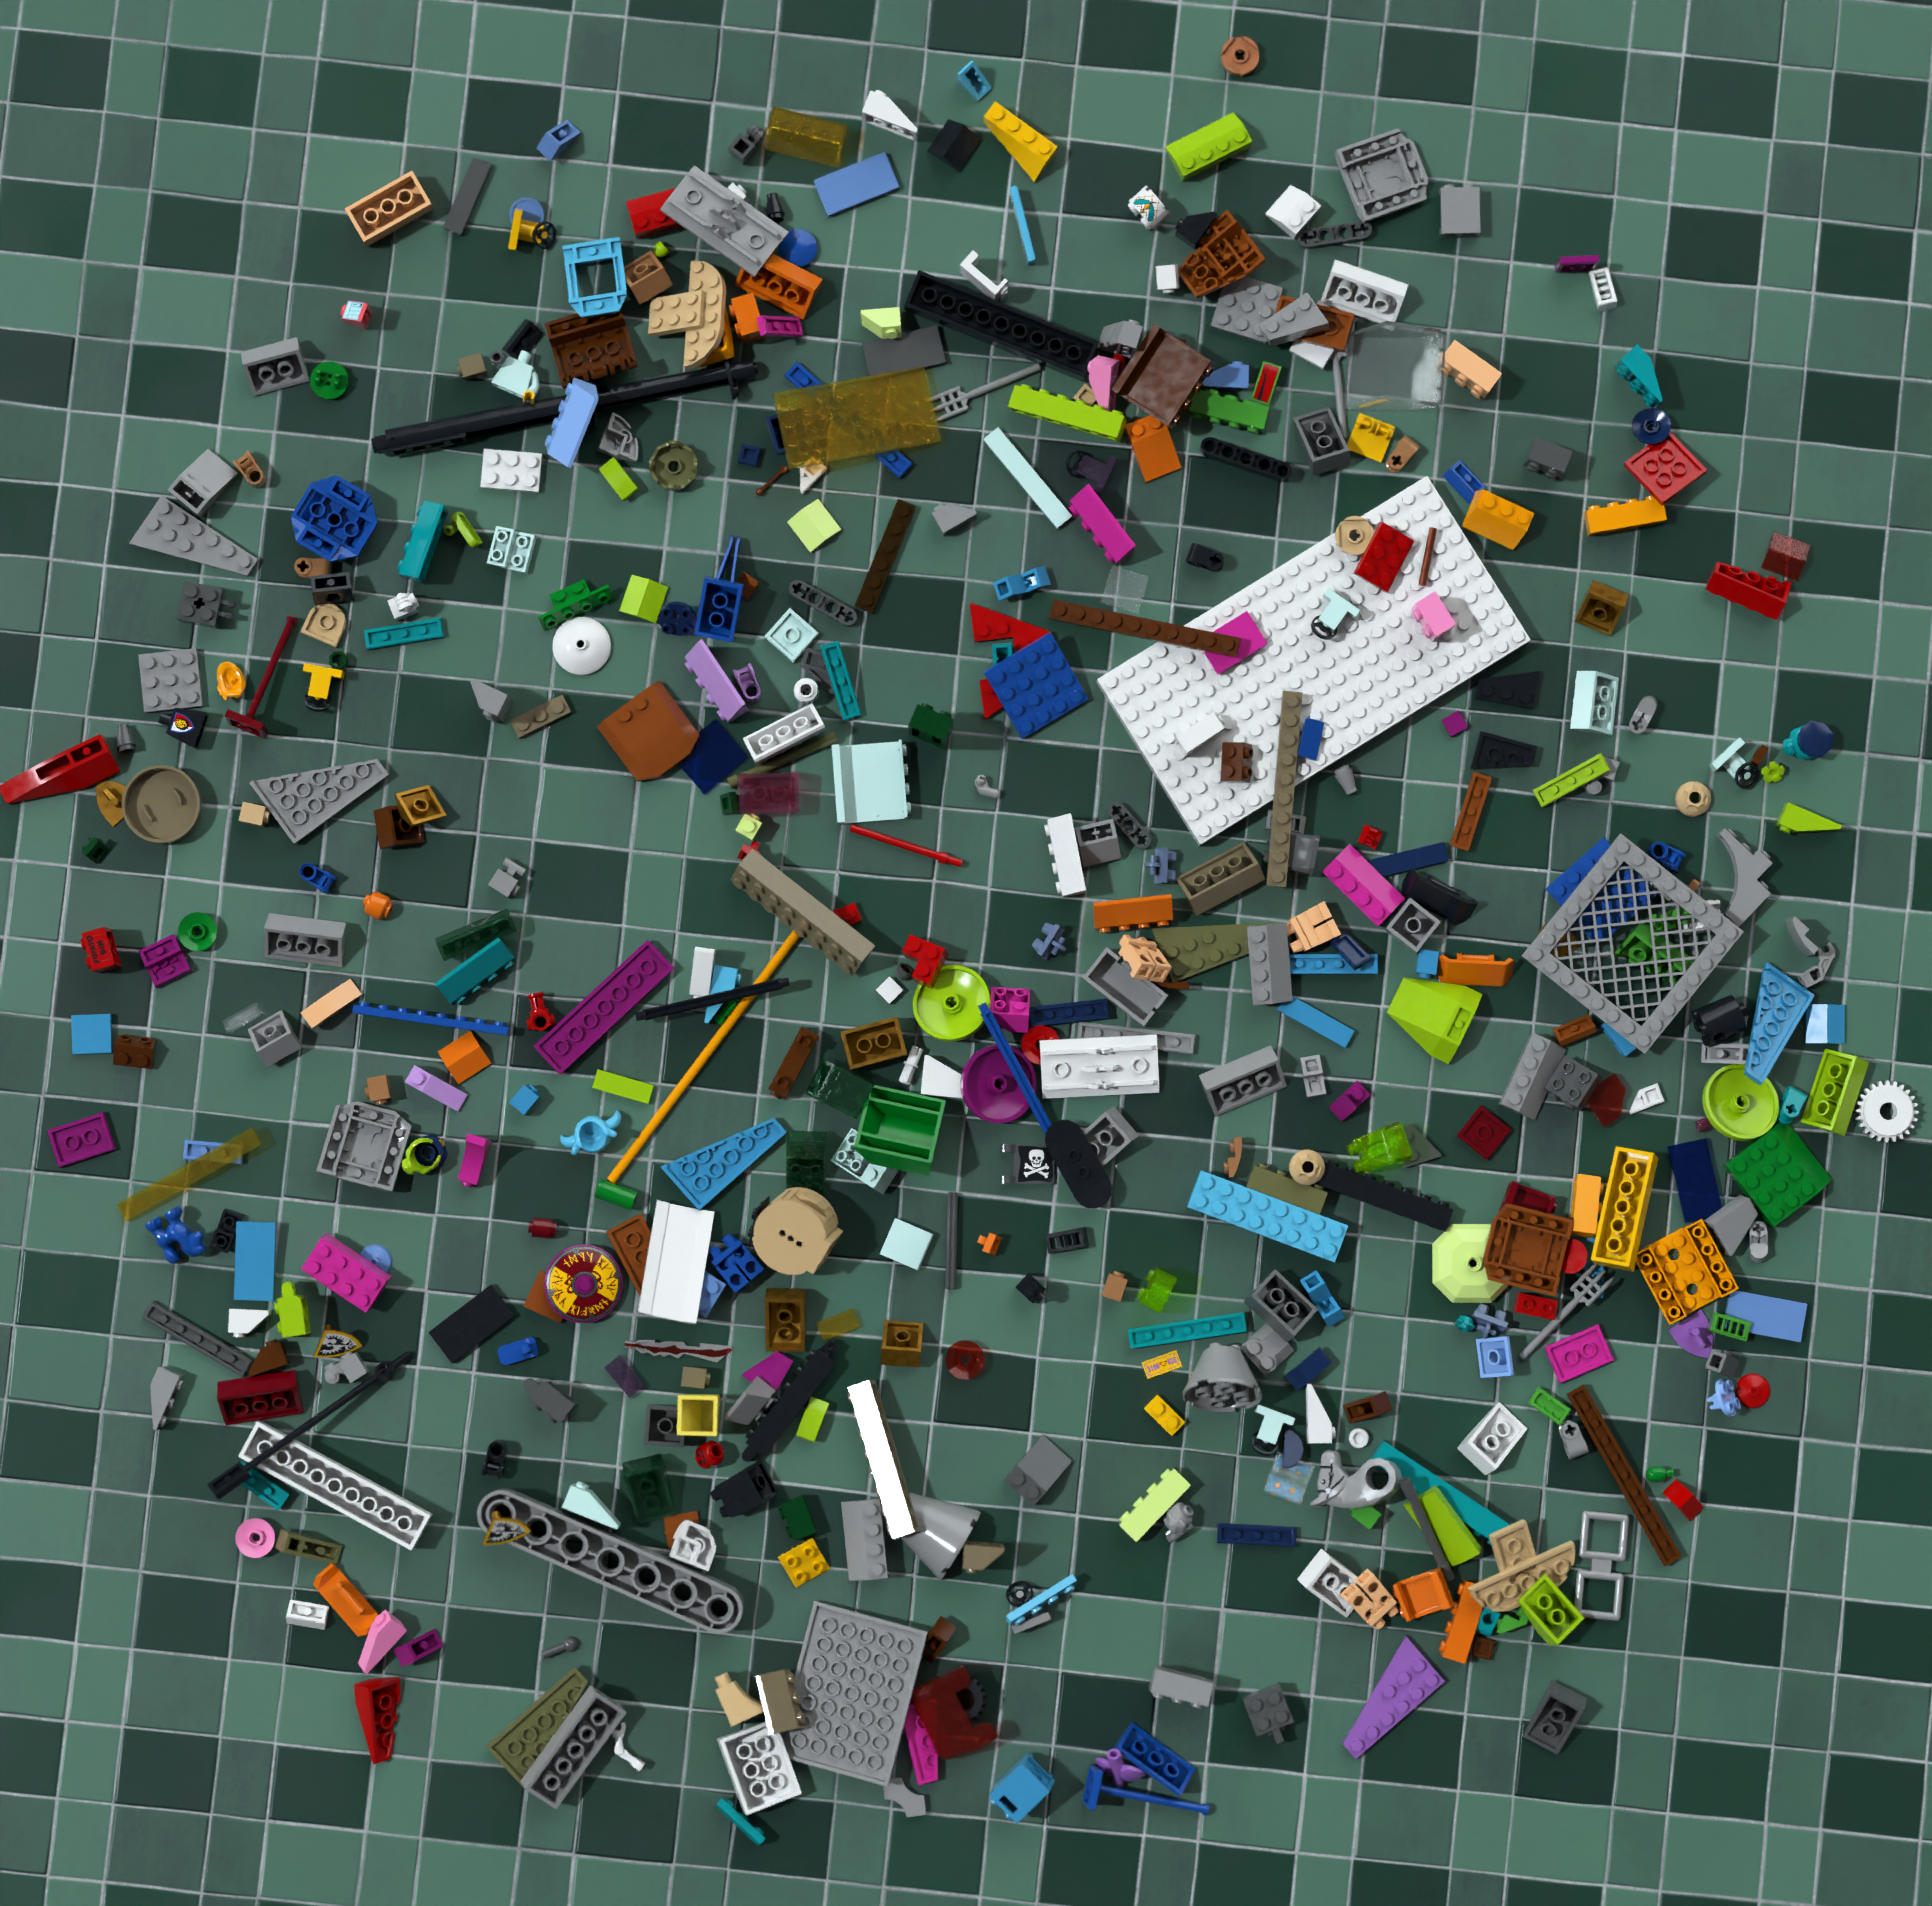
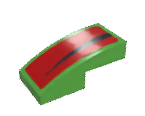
M1263 360L1251 400L1269 405L1282 366Z

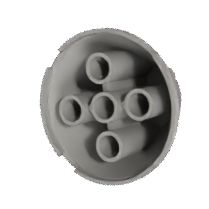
M1211 1343L1210 1348L1203 1351L1183 1390V1400L1185 1403L1187 1401L1191 1402V1407L1199 1410L1228 1413L1236 1412V1408L1246 1406V1409H1250L1256 1406L1262 1400V1392L1240 1351V1346H1221L1220 1343Z

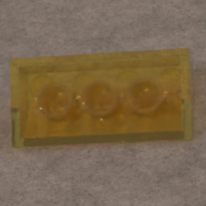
M773 106L767 127L764 149L839 167L848 134V125Z

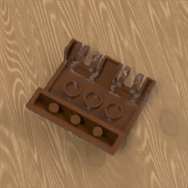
M621 309L618 313L581 318L577 313L544 323L563 389L567 388L568 383H572L573 378L584 379L585 382H589V378H592V380L609 376V372H611V375L616 374L615 369L621 368L623 371H627V367L630 369L638 367Z

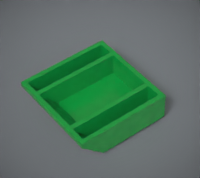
M869 1084L854 1150L870 1164L929 1176L946 1100Z
M1779 1122L1775 1123L1763 1136L1753 1140L1722 1164L1745 1196L1753 1200L1756 1210L1769 1227L1778 1225L1818 1194L1832 1180L1790 1124L1783 1125Z

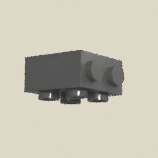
M1565 1055L1545 1086V1089L1548 1092L1547 1096L1555 1101L1560 1099L1565 1102L1564 1106L1572 1111L1577 1109L1581 1112L1601 1081V1077Z

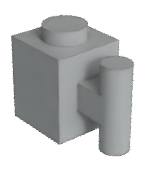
M506 858L503 865L508 867V870L505 873L498 868L488 885L510 899L511 896L515 897L520 889V886H518L520 882L513 878L515 873L523 876L526 869Z

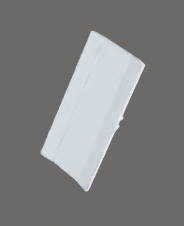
M1157 1034L1039 1040L1042 1099L1159 1093Z
M657 1200L638 1313L696 1324L714 1211H699L698 1209Z

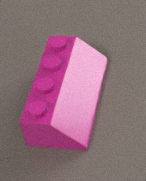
M1089 484L1069 501V510L1075 517L1079 516L1082 520L1081 526L1086 532L1090 531L1094 536L1092 538L1093 542L1098 548L1102 547L1106 552L1104 556L1110 563L1114 562L1117 565L1135 551L1136 545Z
M1350 844L1322 871L1377 927L1405 899Z

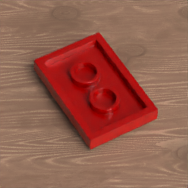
M1380 522L1353 574L1383 592H1388L1414 540L1386 523Z

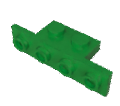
M583 579L550 594L549 597L555 609L538 616V620L545 631L601 604L607 603L614 599L609 585L590 592Z

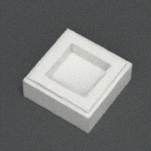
M889 976L876 991L890 1004L903 989Z

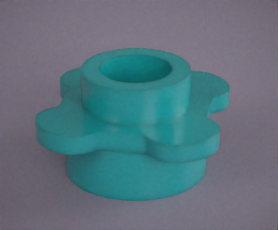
M1463 1315L1454 1323L1463 1332L1473 1331L1475 1328L1473 1325L1474 1320Z

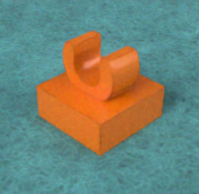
M989 1233L987 1238L980 1235L977 1242L984 1245L982 1251L995 1256L1002 1238Z

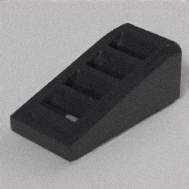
M1086 1227L1045 1234L1049 1254L1089 1246ZM1078 1232H1079V1234H1080V1239H1081V1243H1079V1244H1078V1238H1077V1233H1078ZM1068 1234H1072L1074 1245H1070ZM1062 1235L1064 1236V1241H1065V1246H1064V1247L1062 1246V1241H1061V1236H1062ZM1053 1237H1056L1058 1248L1054 1247Z

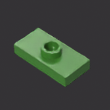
M1540 1387L1535 1390L1527 1402L1559 1426L1571 1411L1570 1408Z

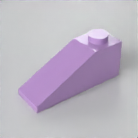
M414 1065L405 1083L456 1111L460 1110L468 1094Z

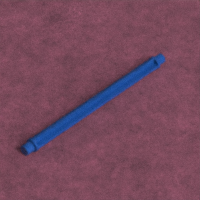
M982 1003L978 1006L981 1012L980 1015L1045 1134L1052 1124L991 1009L988 1008L986 1003Z

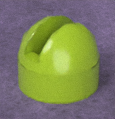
M658 241L653 248L654 254L659 258L665 257L670 253V250L662 241Z

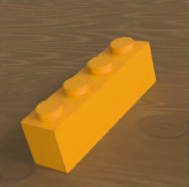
M1648 496L1643 501L1630 499L1626 501V504L1619 505V502L1607 504V507L1600 508V505L1588 507V510L1584 513L1588 536L1664 523L1667 520L1665 506H1661L1653 496Z

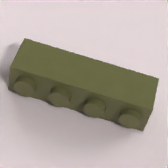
M1258 1163V1166L1253 1165L1245 1187L1320 1215L1328 1194L1324 1191V1187L1313 1184V1187L1302 1185L1295 1180L1287 1178V1173L1279 1170L1276 1173L1268 1171L1270 1167Z

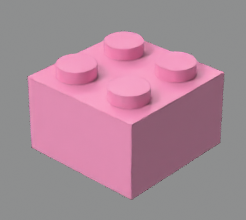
M1435 591L1415 603L1411 608L1413 619L1416 623L1420 622L1423 627L1421 629L1426 639L1430 638L1431 641L1452 630L1456 625Z

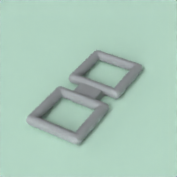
M1584 1511L1582 1513L1579 1556L1591 1559L1590 1570L1577 1571L1574 1607L1584 1618L1620 1620L1624 1576L1620 1573H1611L1612 1561L1623 1562L1626 1559L1629 1516L1626 1514ZM1590 1519L1621 1522L1618 1553L1587 1550ZM1584 1578L1616 1581L1613 1613L1582 1610Z

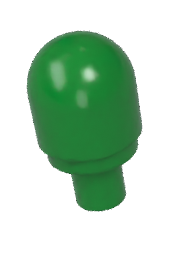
M1661 1466L1650 1467L1646 1471V1478L1650 1482H1662L1667 1477H1674L1673 1469L1665 1470Z

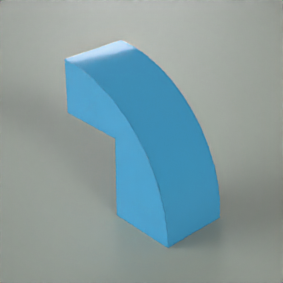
M1043 566L1033 568L1022 574L1006 576L993 582L998 600L1001 601L1039 590L1051 585L1046 568Z
M1317 1270L1300 1280L1307 1295L1318 1309V1313L1328 1328L1345 1318Z

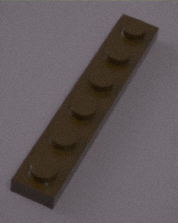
M900 499L897 500L855 603L856 608L873 614L916 509L915 505Z

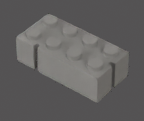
M1106 947L1082 977V980L1144 1027L1155 1013L1152 1009L1157 1010L1168 995L1148 979H1133L1130 974L1132 971L1131 966L1124 960L1119 964L1120 957Z

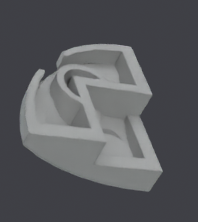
M611 413L597 451L619 459L636 462L638 458L637 438L633 439L629 431L631 426L618 414Z

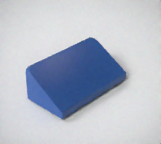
M1461 460L1455 463L1443 475L1446 481L1467 503L1472 502L1476 491L1486 489L1482 482Z
M1305 718L1297 757L1317 760L1324 722Z

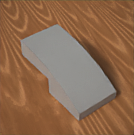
M1320 1055L1300 1058L1307 1099L1326 1096Z

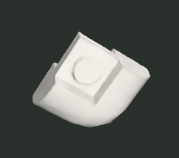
M689 1520L683 1521L673 1536L675 1541L669 1558L698 1570L709 1571L716 1551L711 1531Z

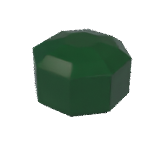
M334 651L329 656V665L334 669L344 670L348 665V657L342 651Z

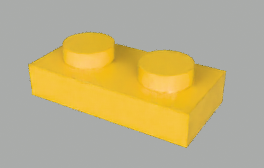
M1158 1395L1144 1407L1171 1436L1185 1423Z

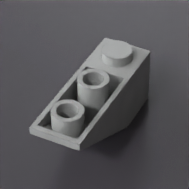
M162 1366L157 1368L150 1384L153 1430L155 1431L165 1426L168 1419L165 1415L168 1409L171 1410L176 1400L173 1397L176 1391H180L184 1382L181 1380L183 1375Z

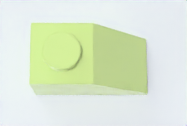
M899 307L861 310L862 326L882 339L902 338Z

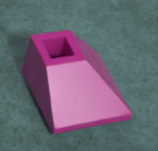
M991 987L990 1009L996 1021L1008 1032L1028 1033L1030 989Z

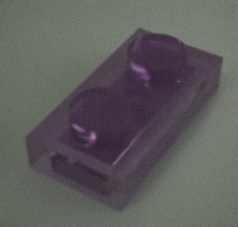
M620 1355L605 1367L606 1371L629 1398L644 1386V1383Z

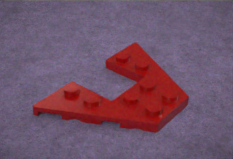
M970 603L975 643L1013 638L1014 649L1017 652L1050 632ZM983 679L979 680L984 719H987L1003 708L988 680Z

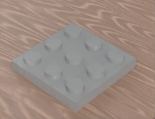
M1246 276L1222 287L1210 327L1266 344L1267 340L1260 332L1259 324L1275 314L1283 288Z
M197 648L138 655L145 713L174 710V708L204 707Z

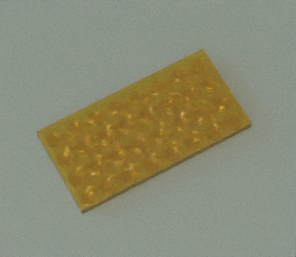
M924 366L773 393L789 470L939 443L941 441Z

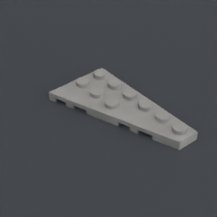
M162 495L129 542L133 546L224 569L244 576H249L259 561Z

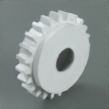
M1886 1080L1884 1085L1881 1081H1878L1877 1087L1874 1084H1870L1871 1090L1865 1088L1864 1092L1866 1094H1860L1859 1097L1862 1100L1856 1102L1860 1107L1855 1109V1112L1860 1115L1855 1119L1861 1120L1858 1126L1865 1127L1863 1133L1870 1132L1869 1138L1876 1136V1141L1878 1142L1883 1138L1884 1143H1887L1889 1138L1892 1142H1895L1896 1136L1899 1139H1903L1902 1133L1910 1134L1908 1128L1913 1129L1912 1121L1918 1120L1913 1117L1914 1114H1918V1111L1914 1110V1107L1918 1104L1912 1103L1915 1097L1908 1096L1910 1090L1904 1091L1903 1084L1897 1087V1082L1895 1081L1890 1085L1889 1080ZM1885 1103L1889 1104L1893 1109V1115L1888 1120L1884 1119L1880 1114V1108Z

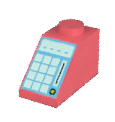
M348 300L347 305H343L340 315L344 323L366 330L372 310L366 303Z

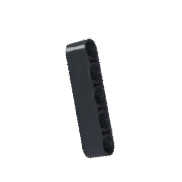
M1206 437L1200 445V453L1207 458L1277 482H1286L1292 472L1291 466L1286 462L1213 437ZM1211 443L1214 446V450L1206 451L1204 444ZM1229 449L1233 455L1226 458L1222 455V451ZM1244 455L1249 456L1251 462L1244 464L1240 458ZM1259 463H1268L1269 469H1260ZM1284 468L1287 470V475L1282 477L1277 473V470Z

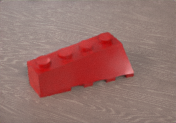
M1717 562L1708 578L1705 590L1714 595L1724 597L1730 602L1745 606L1749 610L1759 612L1765 617L1777 620L1786 604L1791 582L1787 580L1784 583L1778 582L1776 577H1760L1757 572L1750 571L1745 573L1739 567Z

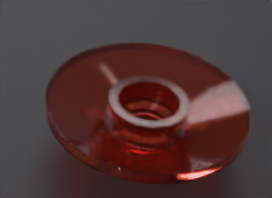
M962 1340L954 1343L948 1349L945 1362L948 1371L954 1377L968 1380L976 1377L982 1371L985 1358L982 1349L976 1343ZM967 1356L969 1358L968 1363H962L961 1358Z

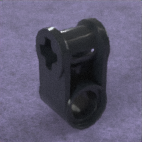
M1192 543L1185 562L1212 572H1218L1223 567L1224 557L1217 551ZM1218 558L1219 563H1216L1215 566L1212 565L1211 560Z
M495 1440L488 1446L482 1469L483 1476L488 1474L502 1479L507 1453V1445L504 1441ZM493 1445H500L502 1453L495 1454L493 1452Z

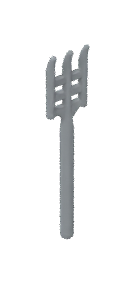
M1347 345L1345 352L1334 350L1330 357L1333 361L1338 426L1344 439L1347 438L1339 360L1342 356H1348Z
M1038 363L968 393L960 391L961 387L957 386L931 397L926 403L941 399L943 404L930 410V413L944 408L947 413L935 419L934 423L969 410V406L966 405L968 399L1040 371L1041 365ZM957 392L958 398L954 399L953 393ZM949 395L951 401L946 402L945 396ZM961 402L963 407L958 408L956 403ZM953 405L955 409L952 412H950L949 406Z
M1593 1264L1570 1287V1291L1574 1292V1299L1519 1354L1520 1359L1525 1360L1579 1302H1585L1586 1306L1589 1307L1614 1279H1609L1600 1287L1597 1282L1606 1271L1603 1270L1592 1280L1589 1275L1597 1266ZM1585 1279L1590 1282L1587 1286L1583 1283ZM1579 1285L1583 1288L1581 1293L1576 1289ZM1593 1286L1598 1290L1595 1294L1590 1290ZM1586 1293L1591 1296L1589 1300L1585 1297Z

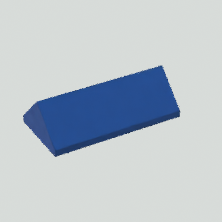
M1133 1722L1130 1723L1114 1746V1749H1118L1121 1755L1178 1796L1182 1794L1196 1769Z

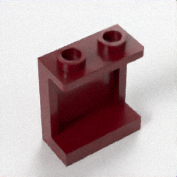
M1509 1181L1499 1211L1508 1203L1550 1214L1555 1212L1557 1202H1555L1556 1197L1533 1190L1514 1181Z

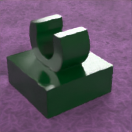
M736 792L720 795L723 815L731 814L744 808V805H738L737 799L742 798V795H736Z
M89 837L88 840L90 842L86 847L82 846V853L97 864L109 848L96 838Z

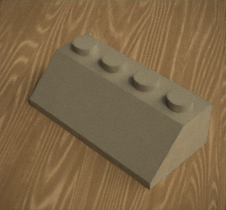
M1242 842L1175 879L1190 907L1198 916L1265 880L1259 863L1247 845Z

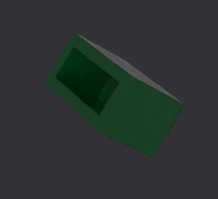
M803 1495L780 1504L779 1513L782 1520L786 1519L788 1526L785 1528L789 1538L793 1537L794 1541L817 1532Z

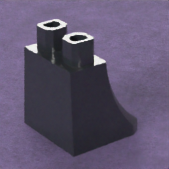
M757 1461L715 1486L710 1495L715 1501L722 1500L724 1506L719 1508L722 1517L730 1516L732 1518L764 1504L777 1496L778 1491L764 1463Z

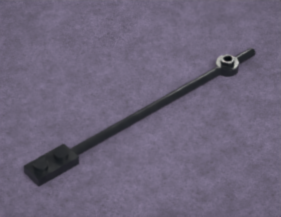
M406 1351L392 1362L384 1361L379 1363L374 1370V1375L244 1466L241 1462H238L208 1483V1487L218 1500L251 1478L249 1471L377 1381L392 1379L396 1373L395 1369L409 1360L411 1355Z

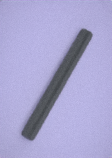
M949 1192L947 1194L946 1289L956 1288L958 1193Z

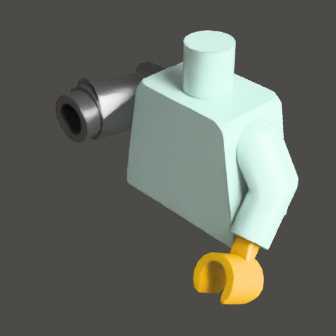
M521 350L516 360L512 357L506 358L501 351L493 352L490 356V362L499 370L491 382L493 386L522 398L523 403H525V400L530 399L533 405L539 390V380L534 367L528 365L532 355Z

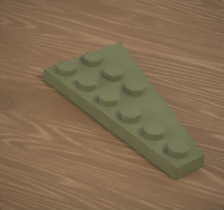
M1275 922L1152 928L1151 930L1159 950L1172 967L1169 971L1172 982H1177L1249 954L1247 926L1275 924Z
M575 1666L486 1745V1748L522 1787L523 1785L520 1781L570 1714V1711L588 1683L586 1677Z

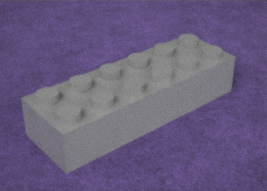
M590 1685L520 1781L524 1789L557 1809L627 1713L622 1705Z

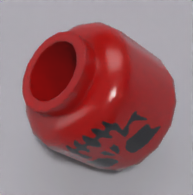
M708 1441L698 1446L695 1450V1460L704 1469H711L720 1464L724 1458L721 1445L715 1441Z

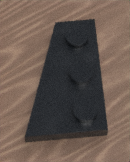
M1480 731L1470 769L1532 766L1537 746Z

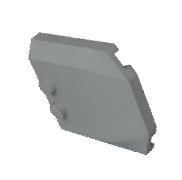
M1398 128L1335 151L1337 165L1357 215L1363 223L1426 200L1428 177L1414 143L1403 136Z
M358 1101L345 1105H336L316 1171L329 1177L393 1193L412 1126L397 1112Z

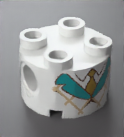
M1147 185L1129 200V209L1136 216L1138 214L1141 215L1142 218L1140 220L1148 230L1151 228L1154 230L1163 220L1171 215L1151 189L1149 190Z

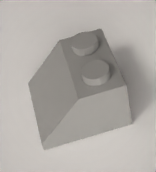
M282 1010L248 1029L256 1052L267 1067L301 1048L299 1040Z
M757 1376L728 1411L724 1419L749 1425L752 1420L757 1421L763 1414L761 1411L762 1407L767 1408L774 1400L771 1396L776 1390Z

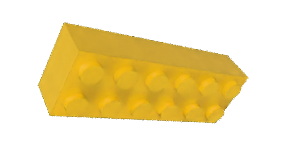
M1616 1146L1591 1256V1261L1595 1265L1634 1272L1658 1163V1157L1654 1153Z

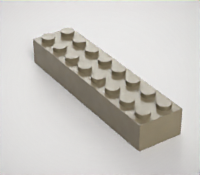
M753 849L739 863L730 879L737 888L744 890L752 900L758 901L767 912L773 913L782 924L792 928L796 935L806 939L814 949L820 950L829 961L835 962L843 972L850 974L852 977L867 960L875 947L874 944Z

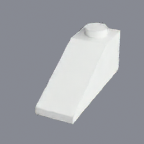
M1307 1383V1443H1332V1439H1335V1427H1332V1423L1312 1384Z

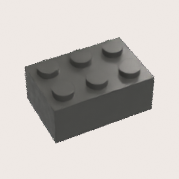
M1276 1269L1269 1273L1244 1301L1286 1342L1292 1339L1318 1310Z

